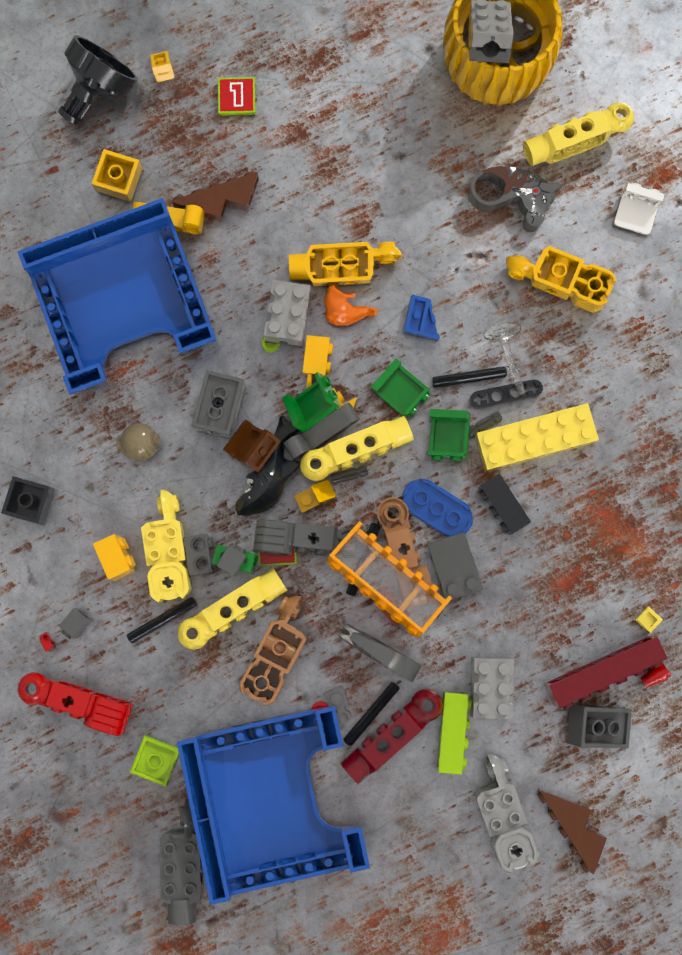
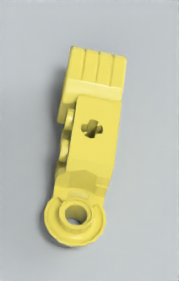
M163 489L160 491L161 496L157 497L159 514L164 516V520L148 522L141 527L146 565L152 567L147 574L150 596L159 603L164 602V600H175L180 597L186 599L192 591L191 578L188 568L184 563L187 559L183 539V523L176 520L175 512L180 511L177 494L172 495L169 491ZM168 578L174 581L170 588L166 585Z

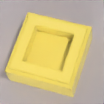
M647 606L634 621L650 634L663 619Z

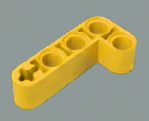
M133 202L132 209L147 203ZM186 205V209L167 207L176 231L190 234L202 233L205 214L201 207L196 205Z

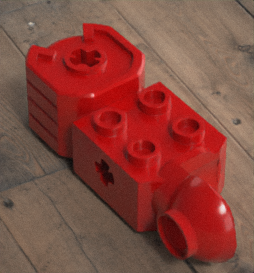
M35 672L23 676L17 688L20 699L28 705L38 704L47 708L51 707L50 710L57 713L68 712L70 713L69 716L75 719L85 718L83 723L85 726L115 736L124 734L125 726L133 704L66 681L51 680ZM31 683L36 686V693L34 695L28 690Z

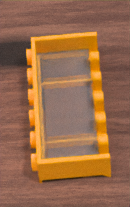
M359 521L327 559L329 566L334 571H339L343 574L344 579L348 583L355 584L365 597L373 599L379 609L386 610L391 614L390 617L396 623L403 624L409 634L420 638L452 597L448 596L447 599H444L437 593L439 588L435 584L429 586L421 580L423 577L421 572L417 571L414 574L406 567L408 563L405 559L401 558L398 561L391 555L392 549L389 546L383 548L375 542L377 539L375 534L370 533L368 536L360 529L362 523Z

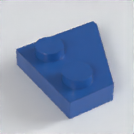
M412 294L403 332L438 341L440 336L437 334L431 300Z

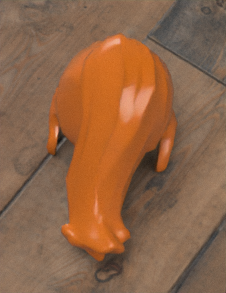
M336 284L328 286L324 297L326 320L336 326H347L367 316H377L379 310L367 306L353 307L346 299L354 298L355 294L353 292H341Z

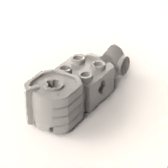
M486 754L488 761L484 762L490 780L494 779L495 782L478 789L474 796L486 831L492 837L491 845L497 862L503 870L512 873L513 869L524 868L530 862L535 865L539 853L531 832L524 826L528 823L516 789L510 781H507L506 774H509V770L504 757ZM514 845L518 847L515 851H511L514 850L512 848Z

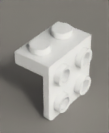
M628 183L623 190L614 225L648 235L651 232L658 206L662 203L665 194L660 193L657 189L643 188L637 183Z

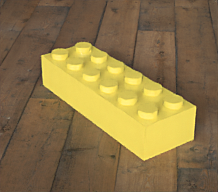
M588 403L485 430L475 435L485 472L590 445L599 440Z

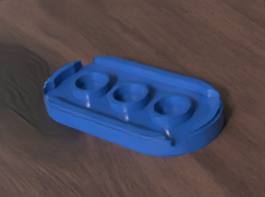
M427 479L414 480L405 487L402 501L406 503L409 513L446 537L463 532L466 534L470 530L473 517L470 507L465 502Z

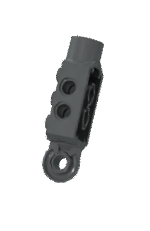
M186 799L185 805L181 806L180 824L181 826L184 825V828L169 830L160 838V900L168 903V923L172 925L195 923L196 901L200 900L204 894L203 868L188 799Z

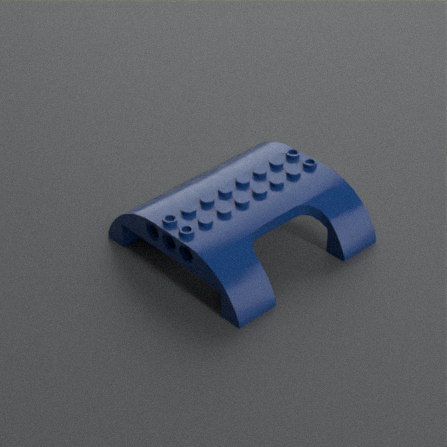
M163 198L17 251L24 270L31 278L65 375L63 379L69 395L106 382L105 362L108 355L114 349L141 338L161 332L168 333L174 337L180 354L217 340Z
M335 706L316 708L237 725L177 742L210 905L230 901L232 895L350 869V873L370 869L362 828L360 826L340 827L326 823L318 811L311 780L309 763L312 756L322 749L325 751L343 747Z

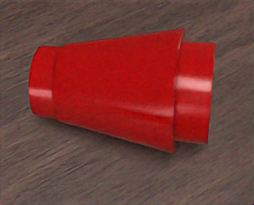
M663 664L657 668L650 669L641 677V680L646 688L667 681L671 674Z

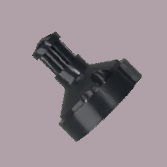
M74 35L64 54L74 73L76 82L71 88L70 96L64 106L59 108L58 113L67 122L81 126L85 114L90 106L95 104L99 96H128L138 81V77L128 66L99 45L84 37Z

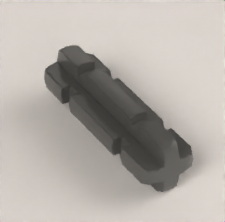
M497 411L491 414V417L488 416L475 425H471L469 436L474 437L476 433L492 427L494 423L501 422V414Z
M363 465L358 467V469L352 468L341 471L339 474L338 472L331 474V481L333 484H338L340 481L353 480L358 478V476H367V467Z

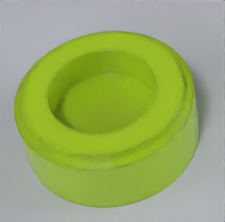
M264 337L261 340L262 348L266 352L273 353L280 347L278 343H266Z

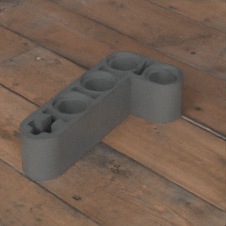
M346 403L307 432L289 438L283 445L293 460L301 459L305 453L320 448L358 422L360 418L352 405Z

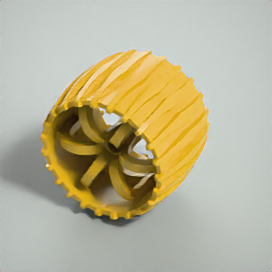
M454 0L447 15L443 33L444 60L453 83L457 84L462 93L464 92L470 96L471 100L483 102V105L493 104L502 106L509 103L512 105L518 100H524L545 81L553 69L560 51L563 27L562 12L559 9L558 0H503L511 3L512 16L522 18L523 22L529 23L535 32L533 36L524 41H512L509 63H505L507 67H500L498 62L488 64L487 62L469 61V49L463 41V29L465 26L468 31L471 0ZM541 43L539 53L531 62L523 63L521 66L516 63L512 53L528 50Z

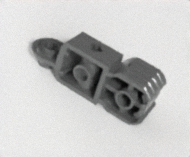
M257 519L253 552L290 556L292 549H295V553L307 554L308 551H315L314 555L326 556L327 553L331 554L352 529L338 530L337 527ZM314 537L315 543H311L309 538ZM354 537L352 541L355 543V548L348 550L345 547L338 556L346 560H356L364 554L366 546Z

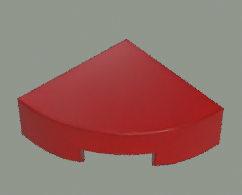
M48 632L39 636L45 652H51L56 648Z

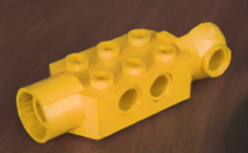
M368 242L311 245L307 253L289 254L290 281L310 280L313 287L329 286L331 284H370L373 279L374 261L379 260L380 264L396 263V259L402 258L403 255L395 247V242H381L378 244V248H372Z

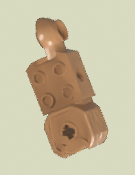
M395 497L383 500L378 507L377 517L382 524L386 544L392 549L391 555L398 561L401 558L405 559L408 563L406 567L414 574L417 571L421 572L423 575L421 580L431 586L432 583L427 566L418 565L421 562L419 551L414 550L413 544L416 543L413 531H409L411 526L408 521L409 509L406 503ZM396 509L398 517L395 519L389 518L388 510ZM400 548H406V553L402 554ZM394 570L403 603L415 589V586ZM420 591L406 609L432 603L433 601Z
M302 596L284 597L277 611L281 613L277 621H271L253 656L257 659L248 665L239 683L242 695L247 693L253 700L263 701V706L269 705L276 700L285 683L284 674L289 675L307 640L302 632L288 624L290 619L295 621L302 607V604L299 603ZM265 678L267 686L260 688L257 680Z

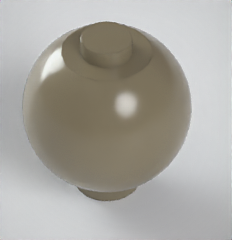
M136 423L127 427L123 431L121 438H117L116 447L119 453H124L126 457L133 461L141 462L155 455L161 440L159 434L147 424Z

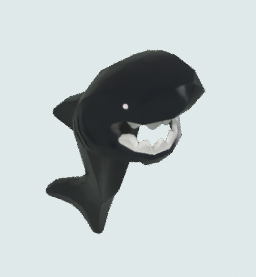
M280 416L274 434L281 442L266 461L264 469H261L259 472L253 471L246 476L247 484L253 487L252 489L245 490L244 494L237 500L235 510L238 515L259 514L274 507L283 494L285 482L300 466V461L284 458L285 446L283 443L299 431L284 416Z

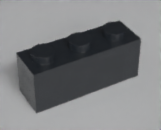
M500 473L478 487L480 490L478 491L479 496L483 501L488 502L490 513L494 518L498 517L501 522L499 526L505 534L508 533L510 536L531 522Z

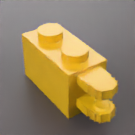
M307 335L303 364V376H307L306 389L312 385V377H315L316 372L323 376L326 373L330 374L331 362H328V355H332L333 344L330 343L329 337Z

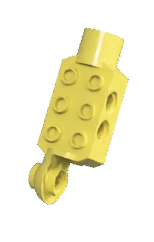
M617 102L611 104L603 111H590L582 118H572L561 126L556 124L550 127L546 133L523 141L525 157L530 166H535L542 162L553 164L600 146L608 140L611 134L625 132L630 129L634 123V112L629 105ZM620 113L624 118H619L616 114Z
M405 416L392 421H383L333 441L318 450L308 451L301 458L300 469L309 480H323L332 472H338L341 468L343 471L352 468L353 463L360 461V464L367 462L375 454L378 456L388 453L390 448L394 449L412 442L414 438ZM372 441L375 445L367 447L364 443ZM354 448L357 452L351 455L347 453V450ZM313 460L321 462L319 469L311 468L310 464Z
M272 568L202 610L196 616L185 619L178 628L177 637L183 647L190 650L202 648L210 638L218 635L217 631H220V633L232 627L230 623L233 621H242L248 617L247 612L252 609L256 612L265 606L263 602L269 603L288 590L275 569ZM247 597L248 605L243 608L240 606V599ZM227 607L232 611L229 618H226L223 614L224 609ZM191 628H195L198 632L195 639H191L188 636V631Z

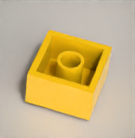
M103 149L91 184L96 192L131 202L143 167L138 159Z
M113 534L93 543L108 580L116 581L136 572L135 566L137 564L134 557L128 554L127 549H129V545L125 538Z

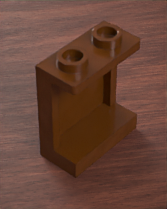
M245 419L223 450L238 462L259 472L281 441L266 429L261 430Z

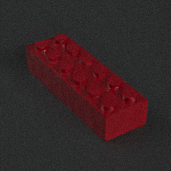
M648 636L544 683V687L553 706L566 709L574 705L573 701L589 699L592 697L591 693L597 691L599 693L610 689L609 685L616 683L619 685L628 681L627 677L634 675L636 677L646 672V668H657L663 665V661L668 658L658 637Z

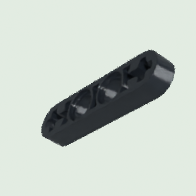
M528 380L479 390L471 395L469 403L475 409H482L536 398L542 393L543 385L538 380ZM532 384L539 388L536 393L531 390L526 392L527 396H524L523 385H525V389H529ZM516 387L520 390L521 394L519 397H512L510 390ZM493 392H500L502 399L494 401L492 399ZM485 393H488L490 403H487V400H483L480 403L481 405H478L473 400L476 398V395H479V398H485Z

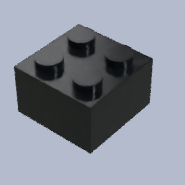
M12 476L1 513L44 526L55 489Z

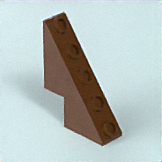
M250 171L242 177L229 178L225 183H215L207 189H197L189 195L176 196L173 198L172 203L174 208L186 209V205L199 206L203 209L205 218L222 222L227 205L249 211L259 176L257 172Z
M538 788V798L542 804L546 803L550 808L547 812L553 821L557 820L560 824L558 830L563 838L568 837L571 844L569 847L573 854L580 856L582 860L580 862L581 867L585 873L590 871L594 874L607 838L602 834L585 828L591 810L588 807Z

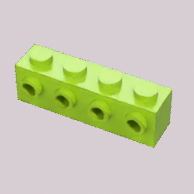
M444 691L437 763L438 773L462 775V770H466L467 758H464V750L468 749V738H465L466 730L470 728V718H467V710H471L472 699L469 698L468 694Z

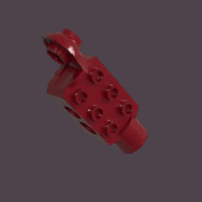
M421 689L416 692L411 702L403 707L404 710L402 712L400 710L396 711L390 717L392 721L387 725L383 723L379 726L374 737L368 736L361 743V748H356L340 763L357 784L384 765L421 732L430 721L439 717L442 713L443 702L437 692L431 689ZM425 700L432 702V708L429 711L422 709V703ZM395 727L402 728V732L398 736L392 734V730ZM380 740L387 742V746L383 749L377 747V743Z

